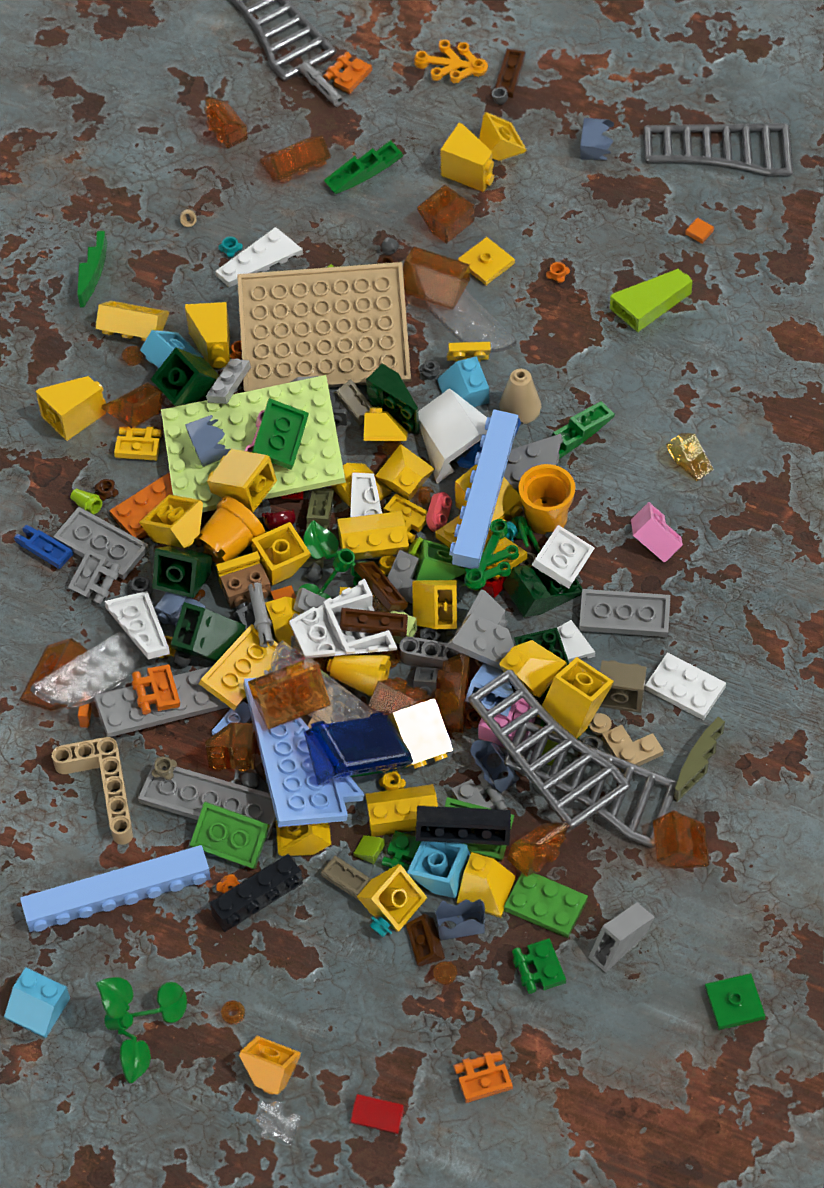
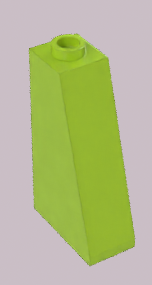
M676 269L610 295V309L635 331L639 332L689 296L692 292L693 280H691L689 275Z

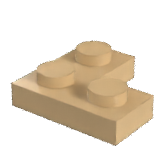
M623 725L602 733V739L613 756L635 765L641 766L664 755V750L653 733L634 742Z

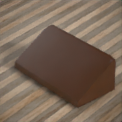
M423 914L406 923L417 966L445 959L437 928L432 917Z

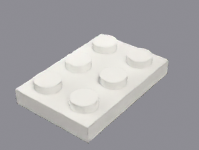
M558 525L535 558L532 566L569 589L595 548Z
M668 652L645 684L646 691L702 720L705 719L726 687V682Z

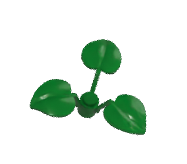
M313 520L305 531L303 542L311 553L310 557L315 560L323 557L326 559L335 557L333 560L335 570L321 589L311 583L304 584L299 589L305 588L325 599H329L331 597L324 593V591L338 572H346L350 568V574L355 576L353 579L354 587L363 579L354 570L356 565L354 553L346 548L337 551L339 543L336 536Z
M111 977L96 983L106 1012L104 1018L106 1028L108 1030H118L119 1035H125L130 1038L124 1040L120 1048L121 1065L128 1083L135 1082L146 1072L150 1064L151 1054L146 1042L137 1041L136 1036L125 1030L132 1026L133 1017L162 1012L163 1020L166 1023L179 1021L187 1007V996L184 988L175 982H166L159 988L157 993L159 1008L135 1013L128 1012L130 1009L128 1004L133 999V989L126 979Z

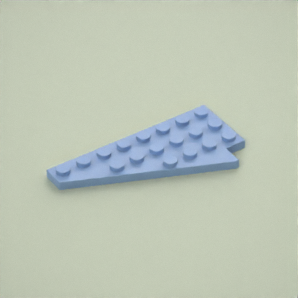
M267 677L244 679L243 685L278 827L347 821L348 814L345 802L363 801L364 793Z

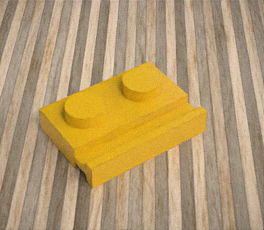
M258 551L216 564L218 582L221 589L220 576L261 563Z

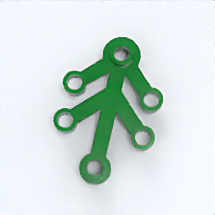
M496 519L491 522V538L482 554L479 568L470 569L463 567L466 572L464 578L465 585L470 589L482 588L488 579L497 575L506 577L511 574V567L508 562H501L497 567L486 570L487 566L506 558L515 560L519 557L518 547L515 545H509L506 549L493 554L499 540L508 533L507 523L503 519Z

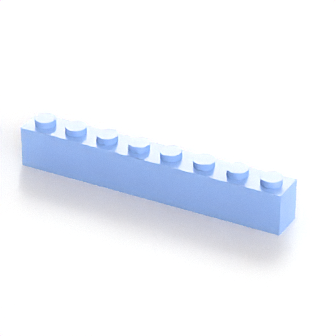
M493 409L492 416L486 419L485 429L487 434H482L480 447L483 448L481 452H477L475 465L478 466L476 470H472L470 477L472 487L467 488L465 494L467 505L462 506L460 512L462 523L457 524L454 537H457L456 543L452 542L449 555L453 556L452 565L470 569L479 568L518 426L519 415Z
M200 845L20 897L29 931H43L49 926L67 924L70 920L80 917L88 918L97 912L111 911L125 904L132 905L139 900L156 898L169 891H180L184 887L193 884L201 885L207 880H211L203 847Z

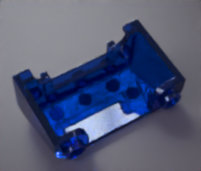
M383 712L371 714L368 718L325 724L324 721L312 723V728L304 732L317 785L330 783L329 780L333 778L340 780L347 776L375 771L385 773L397 772L413 763L410 750L389 716L383 715Z

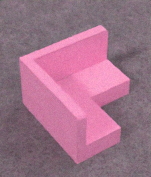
M650 502L631 519L633 536L663 562H666L683 545L681 536L666 524L664 514Z
M522 698L511 706L508 717L499 714L494 719L503 728L531 707ZM537 715L529 720V722L534 723ZM481 718L478 725V738L504 747ZM517 729L508 735L511 741H513ZM526 731L523 741L528 738L529 731Z

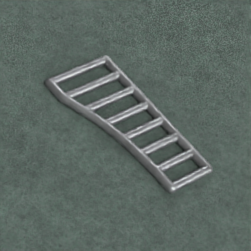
M231 0L254 28L265 50L271 69L283 81H287L302 73L299 70L302 64L287 72L281 66L321 45L326 51L306 61L312 67L336 54V49L289 0H262L249 8L243 3L247 0ZM277 1L283 5L257 20L253 16L254 13ZM287 12L292 14L293 18L266 32L263 31L261 26ZM298 23L304 27V29L270 46L268 39ZM309 34L315 38V40L277 60L275 59V52Z
M786 123L646 125L643 128L645 161L647 163L709 164L731 167L766 176H791L793 174L789 125ZM770 131H781L785 168H773ZM703 132L704 156L692 155L691 133ZM710 132H722L724 158L712 157ZM730 132H742L744 162L732 160ZM750 132H762L765 167L752 163ZM651 133H663L664 155H653ZM671 133H683L684 155H672Z
M512 670L505 671L469 696L471 705L569 830L579 826L630 789V783L619 769L563 728L541 706ZM509 680L517 691L490 710H487L480 700ZM523 698L531 708L501 728L494 717ZM536 715L547 724L517 746L508 737L509 734ZM553 731L564 739V741L531 764L522 755L524 751ZM571 746L583 754L545 782L536 773L538 769ZM591 760L603 767V769L559 800L550 791L551 788ZM611 774L619 785L574 818H571L564 807Z
M529 721L517 729L512 741L515 746L520 744L526 731L535 733L543 727ZM553 731L536 743L528 763L531 764L541 757L548 739L556 743H561L564 739ZM588 746L616 767L625 770L623 776L629 783L633 774L646 778L628 826L617 818L626 792L612 802L609 811L602 808L597 814L627 838L651 848L655 847L674 798L677 781ZM568 749L555 757L549 775L540 770L536 771L543 782L561 770ZM508 752L504 765L524 773ZM588 763L574 772L569 785L561 781L554 788L568 794L578 787ZM607 777L593 787L590 797L582 794L576 800L587 807L595 803L600 797ZM658 783L667 787V790L648 837L636 832L653 785Z

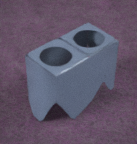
M583 119L580 145L581 160H607L603 155L611 153L607 149L611 146L613 140L602 135V133L613 127L614 122L609 119Z
M212 415L185 424L203 467L222 459L230 451V449H225V445L218 444L225 433L222 431L223 429L211 426L218 421L217 419L210 421L213 417Z
M476 740L472 743L470 752L475 758L477 765L483 770L484 779L500 793L519 780L514 769L504 765L506 757L498 745L483 740ZM492 753H498L502 759L500 766L497 768H490L487 765V758ZM508 770L506 778L498 779L502 771Z
M466 899L456 906L442 901L437 911L435 909L440 941L485 933V906L481 899L475 902ZM468 917H476L480 921V923L474 919L466 921L465 919ZM445 921H452L456 926L449 929L441 926V924Z

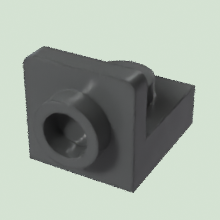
M330 392L335 425L346 426L347 411L340 410V401H337L334 392Z
M246 601L236 607L237 611L233 615L235 618H238L241 624L246 625V630L251 624L254 625L255 622L252 603L249 604Z
M416 667L413 681L414 700H436L439 668Z

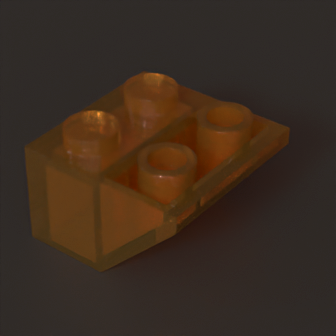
M209 96L205 97L206 125L210 131H214L218 141L229 149L247 140V126L226 101Z
M447 185L442 186L417 207L418 212L430 231L446 244L474 222V205Z
M147 382L103 404L102 409L130 428H133L161 412L163 392Z
M387 678V680L378 681L368 706L388 716L393 712L432 700V697L426 695L427 691L420 687L412 688L408 686V682L402 678Z
M229 723L205 742L209 768L216 770H254L257 748L254 724Z
M674 810L653 820L658 863L673 869L709 866V851L704 823Z
M544 823L539 825L512 844L507 860L526 877L533 872H539L546 863L555 861L560 855L559 849L566 840L567 836L565 834L569 825L567 823Z

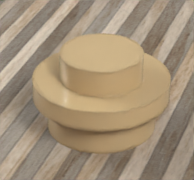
M597 713L590 722L589 728L594 734L602 735V733L611 729V719L603 713Z

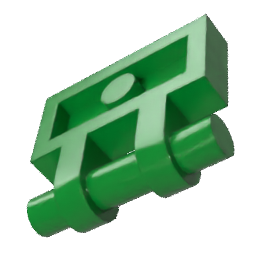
M395 830L387 849V854L394 857L391 859L384 856L381 865L391 869L400 864L407 872L410 864L402 862V859L412 862L421 841H416V837Z
M550 938L527 945L528 955H523L520 948L512 950L514 956L513 963L519 969L522 976L520 978L521 983L526 987L529 994L537 991L535 986L537 983H541L543 990L566 983V977ZM533 964L536 973H530L528 965Z

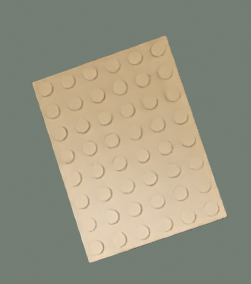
M402 262L237 274L242 360H249L251 365L243 379L244 392L290 383L297 377L323 375L327 377L329 388L341 387L350 379L356 386L367 385L366 379L382 363L398 372L403 382H411Z

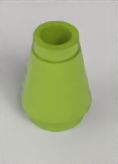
M75 489L71 493V500L80 508L91 514H96L100 511L102 500L98 495Z

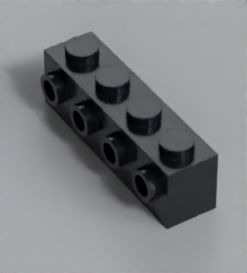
M417 806L416 841L510 845L511 810Z
M289 854L285 855L211 901L212 916L224 932L228 931L303 884L300 868Z

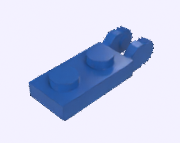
M25 525L22 530L30 537L29 540L19 534L14 537V541L21 547L26 548L58 569H61L73 555V551L44 532L37 531L28 525Z

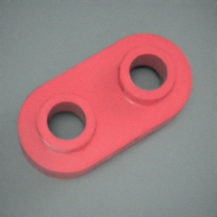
M446 492L436 493L431 498L426 522L432 532L447 524L452 500Z

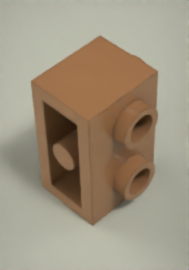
M262 563L220 576L222 590L230 609L246 601L251 602L248 590L250 584L255 588L254 583H261L264 599L271 596L270 582Z

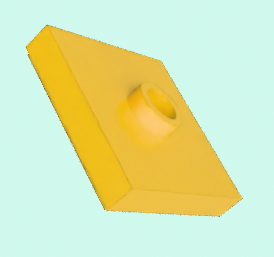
M486 237L459 257L458 264L484 285H488L513 266L515 259Z

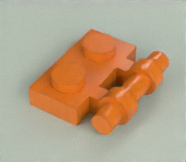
M345 52L344 55H340L336 59V63L333 66L327 68L323 78L327 82L331 78L334 79V87L351 94L371 73L372 65L358 58L350 62L348 60L352 56L349 52ZM341 68H344L345 70L342 73L339 72Z
M169 664L147 668L148 676L141 677L139 671L131 674L133 690H136L138 696L137 704L144 715L151 713V704H156L158 711L180 707V699ZM151 686L153 694L146 695L145 687Z
M489 1051L483 1053L481 1057L471 1060L466 1058L461 1063L453 1065L456 1074L466 1073V1076L459 1077V1084L466 1103L513 1089L506 1065L495 1066L496 1062L503 1060L500 1051L495 1053ZM482 1066L487 1067V1069L474 1072V1069Z

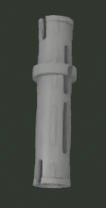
M304 62L300 66V72L309 79V83L316 86L334 106L338 107L343 103L344 97L323 78V74L320 71H316L309 62Z
M254 583L255 588L250 584L248 590L255 617L254 627L258 631L260 646L268 647L267 642L272 646L274 644L270 629L272 623L268 619L262 584Z

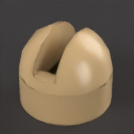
M190 209L184 210L180 215V221L184 226L191 227L196 223V215ZM186 214L190 215L191 221H187Z

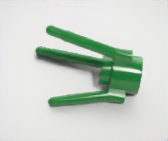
M523 516L512 518L510 522L518 530L516 538L522 539L524 546L528 548L527 535H529L539 554L541 548L532 533L531 526H528L526 518Z

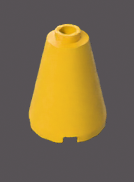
M387 655L334 656L333 659L330 658L328 661L327 672H330V677L380 700L384 694V691L380 690L381 686L383 687L388 681L391 666L389 659L391 657Z

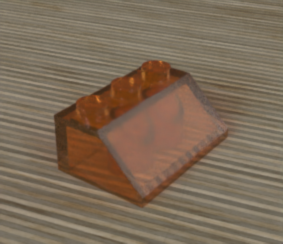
M311 136L260 158V162L273 181L280 180L283 183L291 180V175L298 173V175L309 172V167L315 165L317 168L327 164L326 160L332 157L324 137Z
M413 246L403 265L404 293L453 310L470 281V265Z
M72 638L47 645L20 700L50 711L66 707L70 701L73 689L79 683L82 671L88 665L91 653Z
M463 653L443 661L442 670H438L437 683L441 684L440 689L435 691V700L438 702V709L447 732L464 733L467 707L465 699L470 682V656Z
M312 658L248 681L254 703L267 729L274 728L331 705L319 664Z

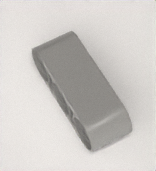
M405 637L400 642V659L406 665L439 668V671L457 673L463 668V653L447 647L448 643L416 637Z

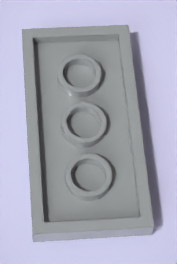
M80 507L75 510L53 536L55 540L67 546L81 557H84L88 549L109 559L105 566L110 569L113 562L121 565L118 577L123 580L149 550L147 543Z
M582 589L579 631L668 637L670 595Z

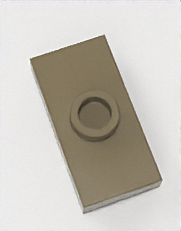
M350 379L337 389L334 394L360 426L364 423L365 412L370 411L372 405Z
M334 856L321 871L322 877L357 900L359 899L356 896L371 880V878L337 856Z

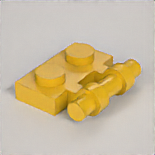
M490 342L448 343L447 361L456 362L477 356L479 362L481 360H489L491 344Z
M133 425L119 427V435L126 436H117L114 451L115 458L157 460L160 446L159 438L162 437V429H154V427L149 426L146 428H135Z
M396 493L383 508L384 513L402 511L410 543L415 539V535L410 533L411 529L420 532L427 524L426 516L428 511Z

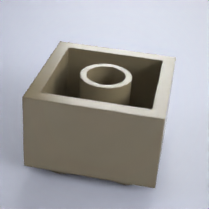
M602 660L600 672L613 680L614 683L600 707L641 713L647 667L639 664L619 663L614 660Z

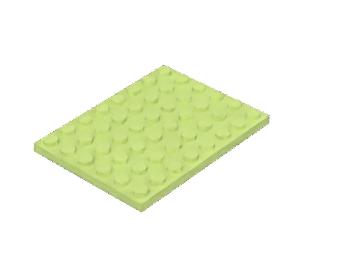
M326 375L233 394L227 404L208 403L207 400L161 409L173 495L201 500L203 503L202 512L217 510V504L222 498L211 493L207 480L209 474L218 467L221 459L203 467L185 424L212 415L213 417L210 421L215 419L218 421L211 426L223 429L222 431L225 433L218 444L225 445V449L245 451L246 447L252 444L257 431L256 419L259 413L265 410L269 398L308 412L309 415L292 470L272 463L277 482L264 499L346 483Z

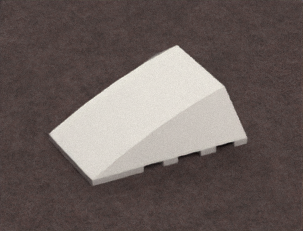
M450 388L418 411L419 426L431 466L435 468L433 474L437 484L454 472L450 462L479 442L482 434H487L485 429L487 417Z
M365 579L359 581L357 586L343 590L341 595L325 600L323 605L317 608L313 607L289 621L305 658L397 650L389 630L378 634L343 631L340 628L341 608L374 611L372 606L373 595Z

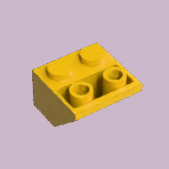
M457 580L412 581L413 617L417 619V626L432 629H457Z

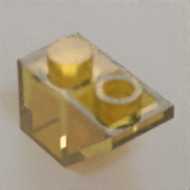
M680 433L666 444L675 463L696 481H699L714 470L695 433Z

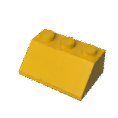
M108 301L98 306L96 329L102 330V333L107 335H114V332L120 333L123 338L133 339L134 336L141 337V341L145 342L151 330L163 331L169 311Z
M169 494L139 523L153 542L187 548L194 543V539L200 534L203 503L198 499Z
M402 511L337 519L341 549H350L355 555V560L397 555L399 550L408 553L409 543Z
M433 784L365 794L371 836L394 834L395 830L399 832L416 831L417 806L438 807Z

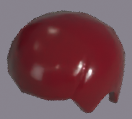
M294 509L292 511L262 513L263 523L270 531L289 522L293 525L296 520Z

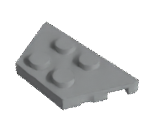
M561 434L511 449L504 477L516 491H519V481L527 470L541 464L556 465L558 463L560 445L563 442Z
M471 613L455 632V636L448 642L447 647L502 670L499 663L514 647L507 628Z

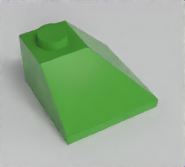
M423 539L419 554L421 561L416 570V581L452 580L465 574V570L463 567L452 565L453 556L449 555L450 548L448 546Z

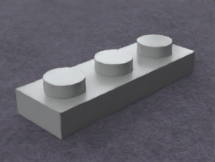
M230 359L207 393L208 403H228L251 368L249 360Z

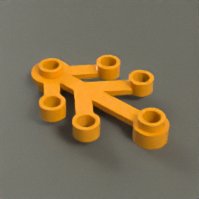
M446 39L439 42V50L445 53L448 58L429 56L425 51H418L414 56V64L420 69L427 68L429 64L446 66L442 69L435 67L431 70V78L435 81L441 80L443 76L450 73V81L452 83H459L470 75L481 77L488 70V63L483 59H477L469 51V44L466 42L458 44V53L464 55L468 61L461 60L450 48V41ZM459 68H464V70L461 71V72L458 71L457 69H459Z

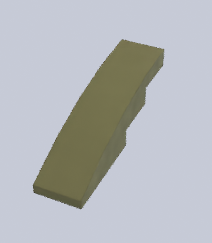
M312 489L306 529L314 520L320 526L329 530L334 489ZM309 557L302 567H309L315 562L323 568L325 557L318 560Z
M717 717L691 749L675 787V801L678 802L708 773V760L716 753V740L724 733L725 721L720 717Z

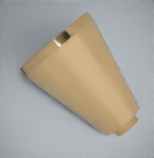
M516 369L509 377L500 399L499 407L500 411L519 415L518 418H520L523 424H528L539 416L541 401L530 372L525 369Z

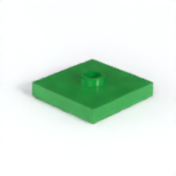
M751 973L705 984V990L718 1030L765 1020L766 1016Z

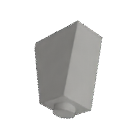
M635 903L602 926L588 958L604 972L609 971L647 934L655 917L639 903Z

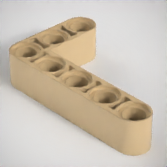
M103 737L56 747L52 752V759L56 771L60 774L100 768L113 840L120 845L129 843L133 838V830L116 740L111 737ZM116 809H122L119 812H114ZM119 829H126L123 832H118Z

